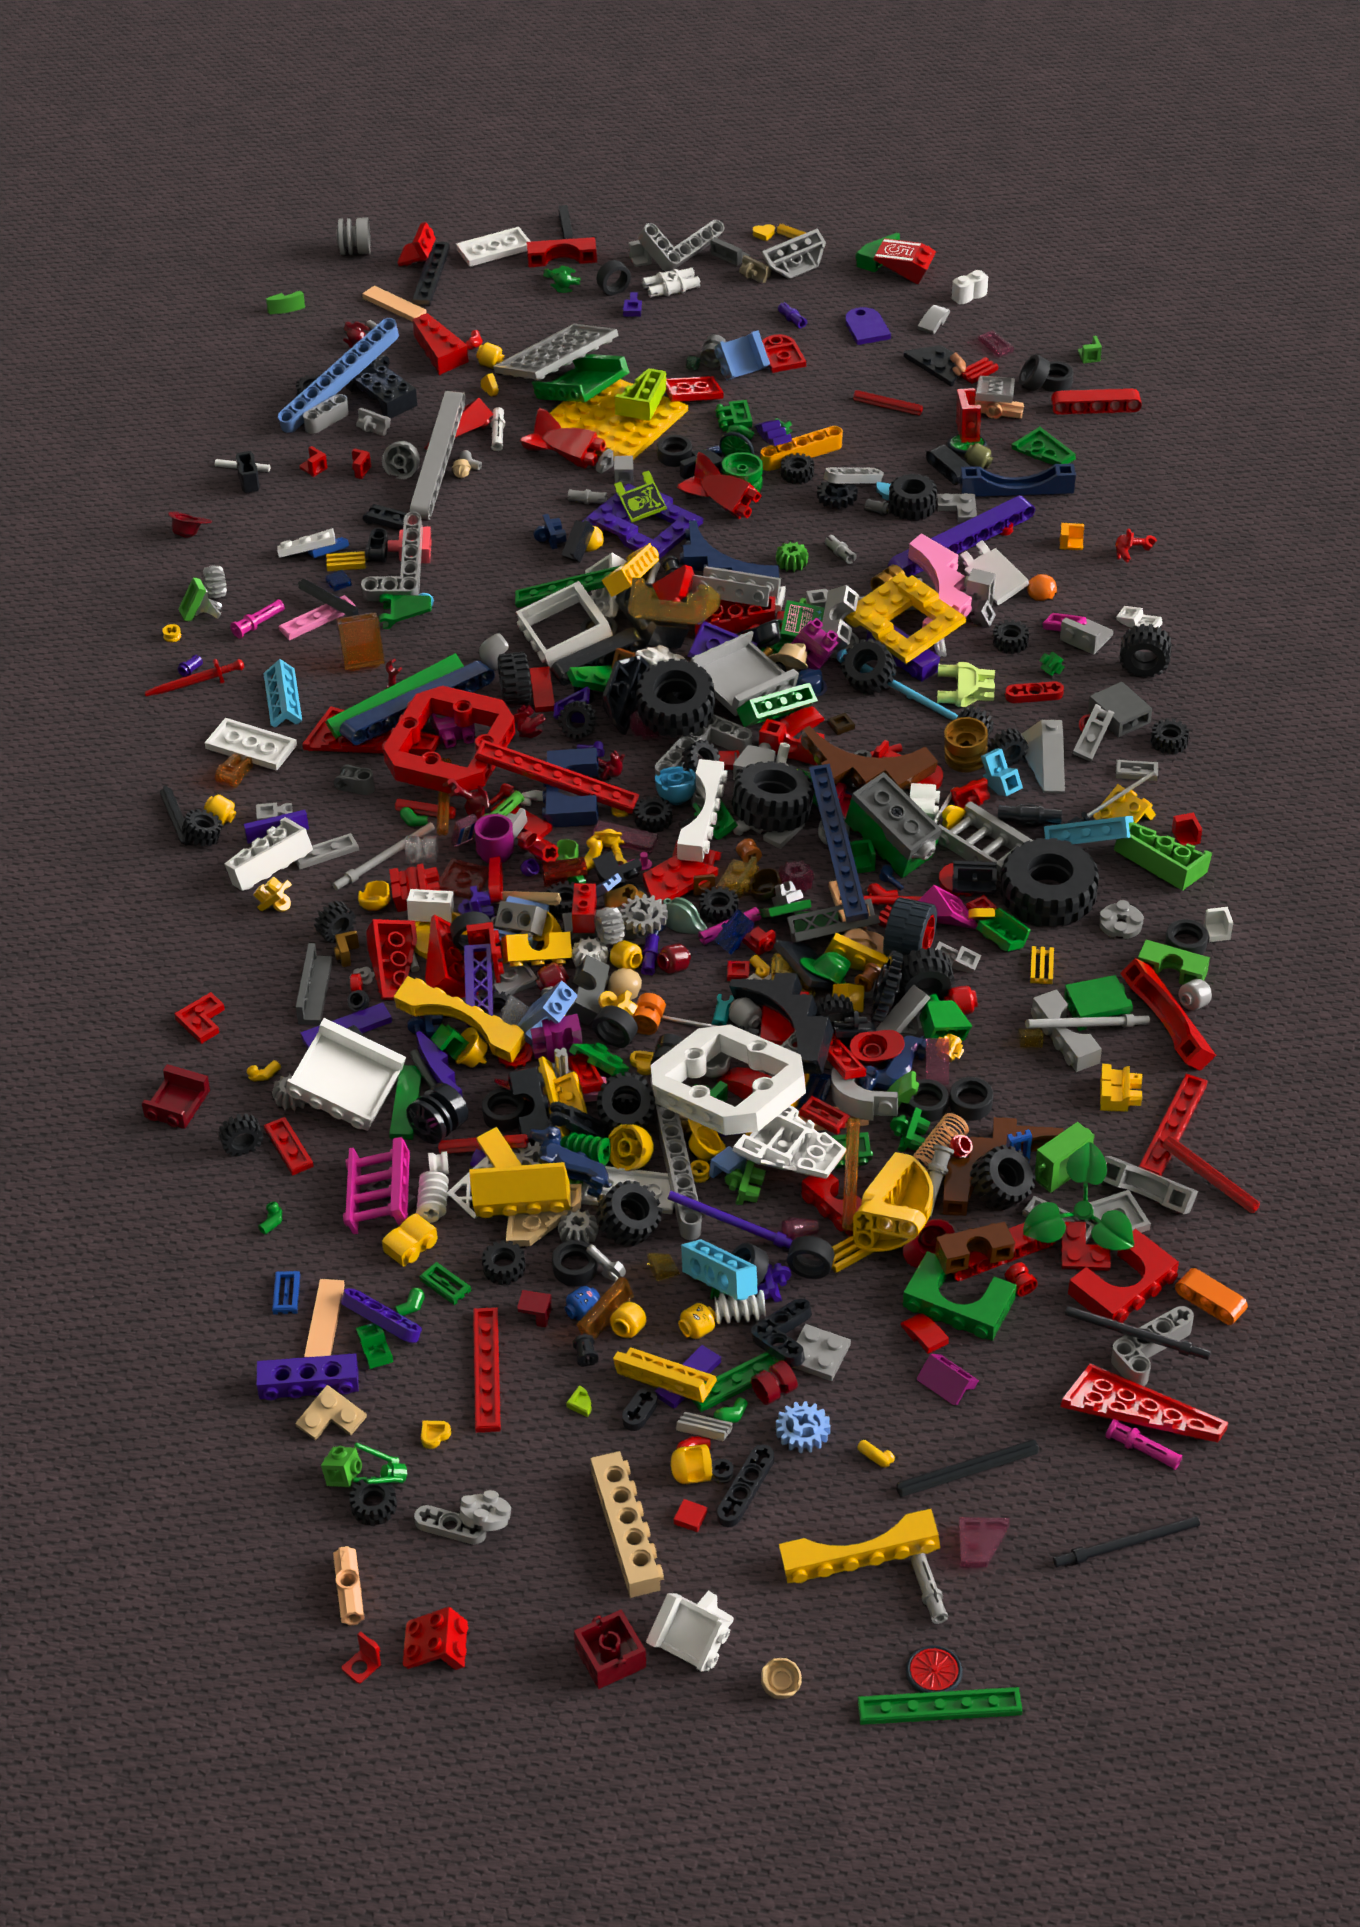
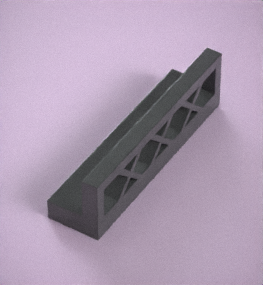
M870 898L864 900L869 913L868 919L840 923L834 919L837 911L843 910V906L839 905L787 917L792 942H800L880 923L879 915H875ZM822 914L829 919L824 927H818L813 923L817 915ZM801 919L808 923L804 931L795 932L793 920Z
M308 943L296 1003L298 1025H320L333 961L332 956H317L315 943Z

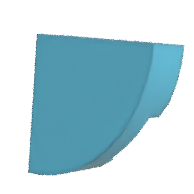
M877 482V493L882 495L883 499L889 501L890 484Z

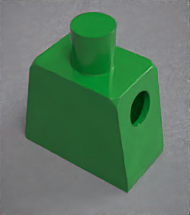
M936 994L929 995L930 999L923 1007L919 1017L925 1038L930 1039L929 1043H936L939 1037L944 1038L947 1034H953L959 1037L961 1041H965L972 1025L958 1005L952 1000L940 1001Z

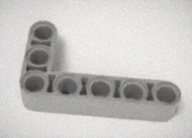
M713 220L673 247L656 225L648 223L638 234V240L665 272L676 269L709 246L711 239L714 237L718 238L722 234L724 225L719 220Z
M409 512L404 517L400 576H370L364 578L361 582V587L365 600L379 601V596L384 593L419 595L423 527L419 513Z
M713 714L711 720H708V724L704 728L700 727V731L694 734L691 732L689 736H681L655 765V776L656 774L659 776L661 770L669 767H683L684 762H681V758L684 756H682V752L685 751L684 749L699 740H707L709 744L714 743L731 751L739 750V754H741L747 746L752 745V732L746 727Z

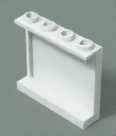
M324 1018L316 1037L291 1079H288L285 1092L295 1099H301L309 1103L315 1109H322L330 1113L336 1119H343L351 1123L357 1129L368 1131L402 1071L406 1057Z

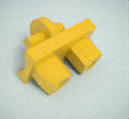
M272 877L265 885L259 886L253 894L261 902L257 908L260 911H264L273 904V907L279 912L288 910L290 908V899L283 892L292 884L288 880L281 884L275 877Z
M628 990L618 997L611 991H605L598 998L601 1008L611 1005L617 1006L627 1011L631 1016H633L638 1005L629 1000L632 993Z

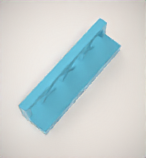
M279 659L264 672L270 723L273 727H277L286 718L294 724H299L302 721L295 669Z
M1133 816L1044 826L1045 839L1057 838V840L1069 841L1071 844L1130 838L1129 823L1134 822Z

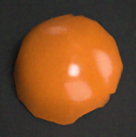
M1038 574L1032 577L1029 581L1030 585L1027 586L1029 596L1036 601L1053 599L1054 594L1057 593L1055 580L1046 574Z

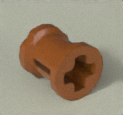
M867 963L862 974L855 977V984L865 986V992L871 991L873 983L880 975L881 968L874 963Z

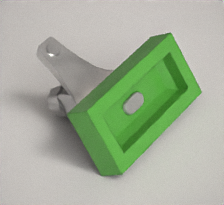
M193 578L180 604L179 611L185 621H192L194 616L202 612L218 619L221 615L222 605L219 602L210 600L201 580Z

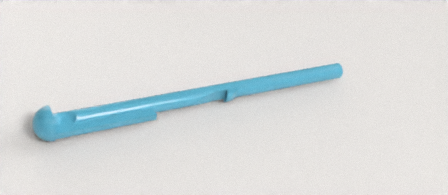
M847 649L838 651L837 660L839 663L844 662L843 655L848 654ZM864 664L860 673H868L874 668ZM898 681L888 682V686L907 695V698L914 699L952 721L958 717L954 712Z

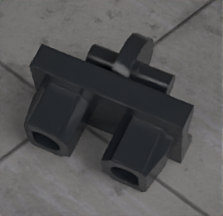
M853 1010L852 1017H844V1021H834L833 1023L836 1038H839L845 1046H849L850 1038H854L859 1033L876 1031L874 1021H867V1017H859L858 1010Z

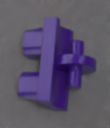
M477 886L470 887L471 901L468 899L462 901L458 906L459 914L472 911L486 914L491 920L492 917H495V911L493 906H488L491 905L489 891L478 892Z
M781 1263L775 1264L774 1269L771 1264L768 1265L767 1273L764 1277L766 1282L757 1286V1291H763L764 1299L772 1297L775 1302L782 1301L777 1283L780 1286L787 1284L786 1281L791 1277L790 1269L782 1266Z

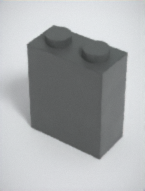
M1123 682L1094 693L1089 698L1088 711L1092 713L1095 704L1101 706V709L1105 711L1111 710L1115 712L1108 725V729L1118 738L1151 723L1152 707ZM1099 716L1096 717L1098 720L1102 722L1104 721L1103 718Z

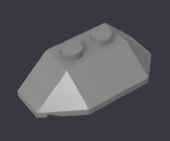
M817 228L766 249L761 254L771 269L788 279H792L818 268L826 242Z

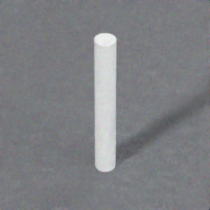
M215 460V467L237 469L236 461ZM255 463L258 471H270V465Z

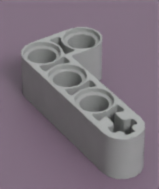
M1179 1306L1139 1328L1180 1341L1190 1335L1194 1314L1188 1307ZM1125 1335L1114 1342L1111 1363L1125 1379L1145 1386L1148 1383L1151 1368L1148 1358L1167 1347Z

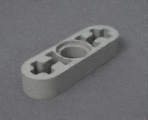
M429 1505L421 1506L415 1511V1524L421 1531L473 1545L483 1542L486 1538V1531H482V1526L474 1524V1528L465 1525V1528L462 1529L464 1523L460 1520L459 1513ZM430 1515L431 1519L428 1518L426 1521H422V1518ZM448 1521H454L458 1524L451 1530L443 1527ZM475 1528L479 1529V1532H475L474 1535L470 1534V1531H474Z

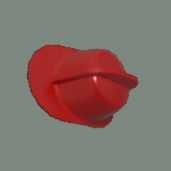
M894 1030L863 1032L854 1036L851 1040L850 1050L863 1064L874 1067L882 1064L885 1060L899 1055L904 1049L905 1042L903 1036Z

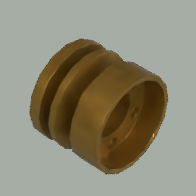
M961 717L947 724L944 730L945 762L947 765L959 772H973L982 768L984 765L981 756L988 752V733L985 724L971 717Z

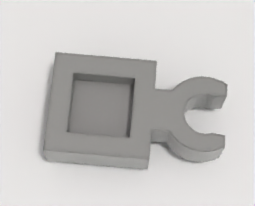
M277 802L256 805L257 821L292 813L293 811L292 803H285L281 806H277Z

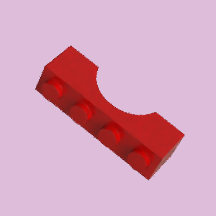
M595 237L527 242L528 266H546L549 261L560 257L575 259L580 264L597 263Z

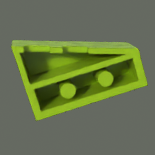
M648 368L635 379V383L632 386L628 385L625 387V391L621 395L617 394L615 396V415L650 421L666 391V371Z

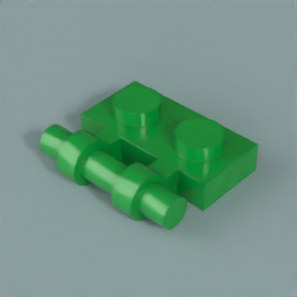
M747 400L729 401V406H723L722 404L716 406L715 412L717 418H719L718 424L722 431H727L729 425H743L746 428L752 427V418Z

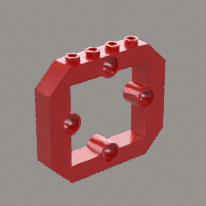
M446 686L415 694L412 701L408 702L404 714L400 715L396 727L392 728L388 740L384 741L382 745L385 764L394 779L449 794L452 792L451 788L442 786L449 779L455 780L459 787L468 791L478 789V786L484 787L496 766L477 760L475 756L467 768L443 762L441 756L436 752H426L422 756L408 752L413 744L420 741V732L432 713L454 718V723L459 727H469L473 723L491 727L488 734H482L475 739L476 752L482 739L507 748L515 734V720L505 702L501 699Z

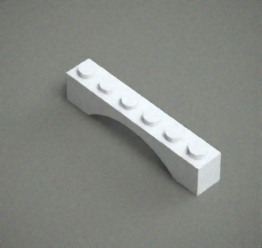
M699 759L696 770V789L701 794L705 804L697 818L681 829L677 842V859L703 862L704 855L709 853L710 841L708 839L712 840V825H716V811L720 809L721 800L719 797H723V783L727 782V771L724 770V762Z

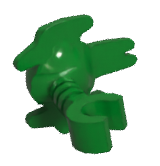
M561 265L559 268L553 269V271L544 269L543 276L554 280L556 284L551 283L550 286L555 288L557 292H572L568 287L570 285H580L579 281H581L580 278L571 276V273L576 271L567 266Z

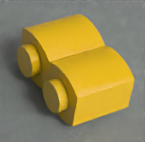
M415 1213L409 1216L400 1227L395 1228L382 1240L383 1251L404 1267L408 1263L415 1262L420 1252L430 1249L435 1245L438 1239L437 1230L432 1224Z

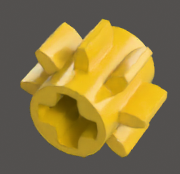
M947 1034L944 1038L939 1037L935 1044L937 1056L946 1062H952L955 1058L960 1059L964 1051L961 1039L953 1034Z

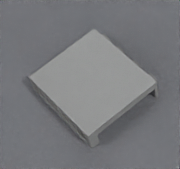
M752 631L741 634L737 638L726 641L715 648H710L708 651L695 655L691 659L692 662L698 664V667L702 666L710 674L714 683L715 698L735 716L738 715L736 709L751 699L796 687L799 676L795 669L784 672L751 642Z

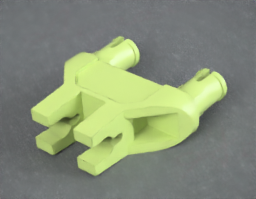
M958 662L956 665L938 664V677H956L958 679V688L956 691L938 690L937 703L955 704L957 707H967L977 700L994 701L995 670L978 669L967 662Z

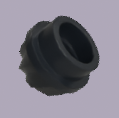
M362 990L351 992L347 1000L349 1008L354 1012L366 1009L369 1005L368 994Z

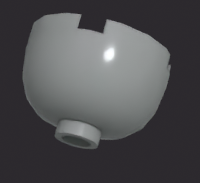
M397 441L389 445L382 455V465L386 473L399 476L397 477L398 479L411 477L419 468L420 455L417 449L406 441ZM403 468L405 473L400 474L397 470Z

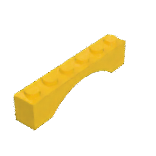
M650 543L626 557V563L602 579L611 597L631 587L659 561L658 551Z
M407 976L394 995L396 1008L415 1017L423 1015L449 1016L474 1027L488 1043L492 1054L510 1063H513L526 1042L524 1031L519 1026L509 1025L496 1015L490 1016L477 1006L472 1007L465 1004L458 997H451L445 994L440 988H432L426 985L419 978L413 979Z
M927 1509L906 1514L888 1532L860 1544L833 1546L802 1538L781 1543L779 1548L787 1582L802 1583L808 1579L828 1577L842 1571H854L860 1567L879 1565L894 1559H905L915 1554L931 1553L934 1550L940 1549V1542L932 1510Z

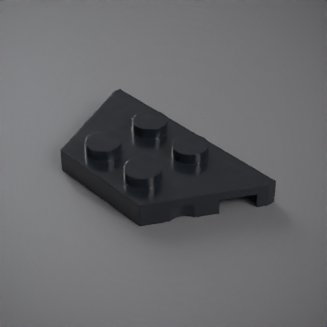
M942 345L904 351L906 359L950 387L954 385V381L959 377L953 372V368L956 365L950 360L951 355L954 353Z

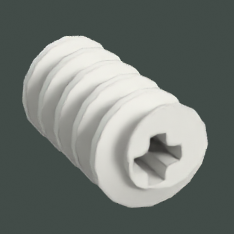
M426 1171L419 1175L416 1213L429 1223H433L446 1213L449 1179L443 1173Z
M759 1290L757 1297L751 1295L745 1300H735L731 1296H728V1299H726L724 1293H720L718 1300L715 1297L717 1324L721 1323L722 1317H725L727 1324L730 1323L732 1316L735 1317L737 1323H740L742 1315H744L747 1322H750L751 1315H754L756 1321L760 1320L761 1314H764L765 1317L763 1291Z

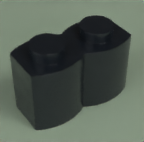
M251 451L237 453L236 464L241 489L245 493L259 491L258 469L255 464L254 454Z

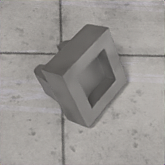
M983 600L973 610L975 615L970 616V619L974 624L980 623L983 628L990 627L996 614L988 600Z
M792 881L784 882V885L775 886L776 896L772 898L774 906L788 904L803 898L801 889L796 890Z

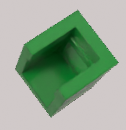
M441 1024L430 1038L442 1051L445 1049L455 1060L469 1044L457 1030L448 1024L447 1026Z

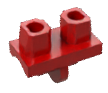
M988 779L973 780L965 786L951 789L952 800H954L955 806L965 809V805L970 801L980 806L983 804V801L990 799Z

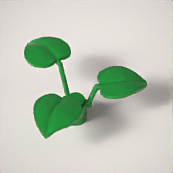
M1088 1142L1069 1157L1066 1167L1069 1177L1074 1182H1084L1083 1201L1075 1205L1074 1212L1060 1214L1059 1208L1055 1203L1044 1202L1037 1205L1031 1210L1025 1220L1023 1234L1044 1243L1056 1242L1062 1238L1066 1230V1225L1062 1218L1076 1216L1080 1221L1086 1222L1091 1219L1098 1223L1092 1228L1091 1235L1099 1246L1116 1251L1130 1249L1134 1247V1239L1129 1218L1118 1210H1110L1105 1212L1100 1220L1094 1216V1209L1087 1202L1088 1183L1099 1185L1107 1174V1165L1102 1152L1096 1145Z

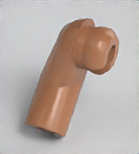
M957 353L952 354L950 360L956 365L953 368V372L959 376L965 372L966 363Z

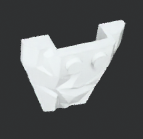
M791 1105L759 1131L752 1132L750 1136L743 1134L733 1147L735 1153L758 1165L761 1164L782 1170H793L797 1173L827 1179L845 1155L847 1149L826 1132L818 1133L813 1129L815 1123L811 1120H808L807 1123L798 1117L799 1111Z

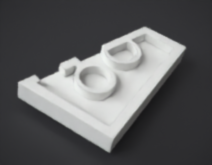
M332 528L310 536L301 537L295 541L281 542L277 546L279 558L335 544L334 530Z

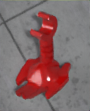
M1127 529L1126 534L1120 535L1116 539L1117 559L1122 557L1128 563L1131 560L1128 552L1131 546H1142L1145 550L1149 551L1157 542V539L1152 535H1148L1146 538H1133L1134 533Z

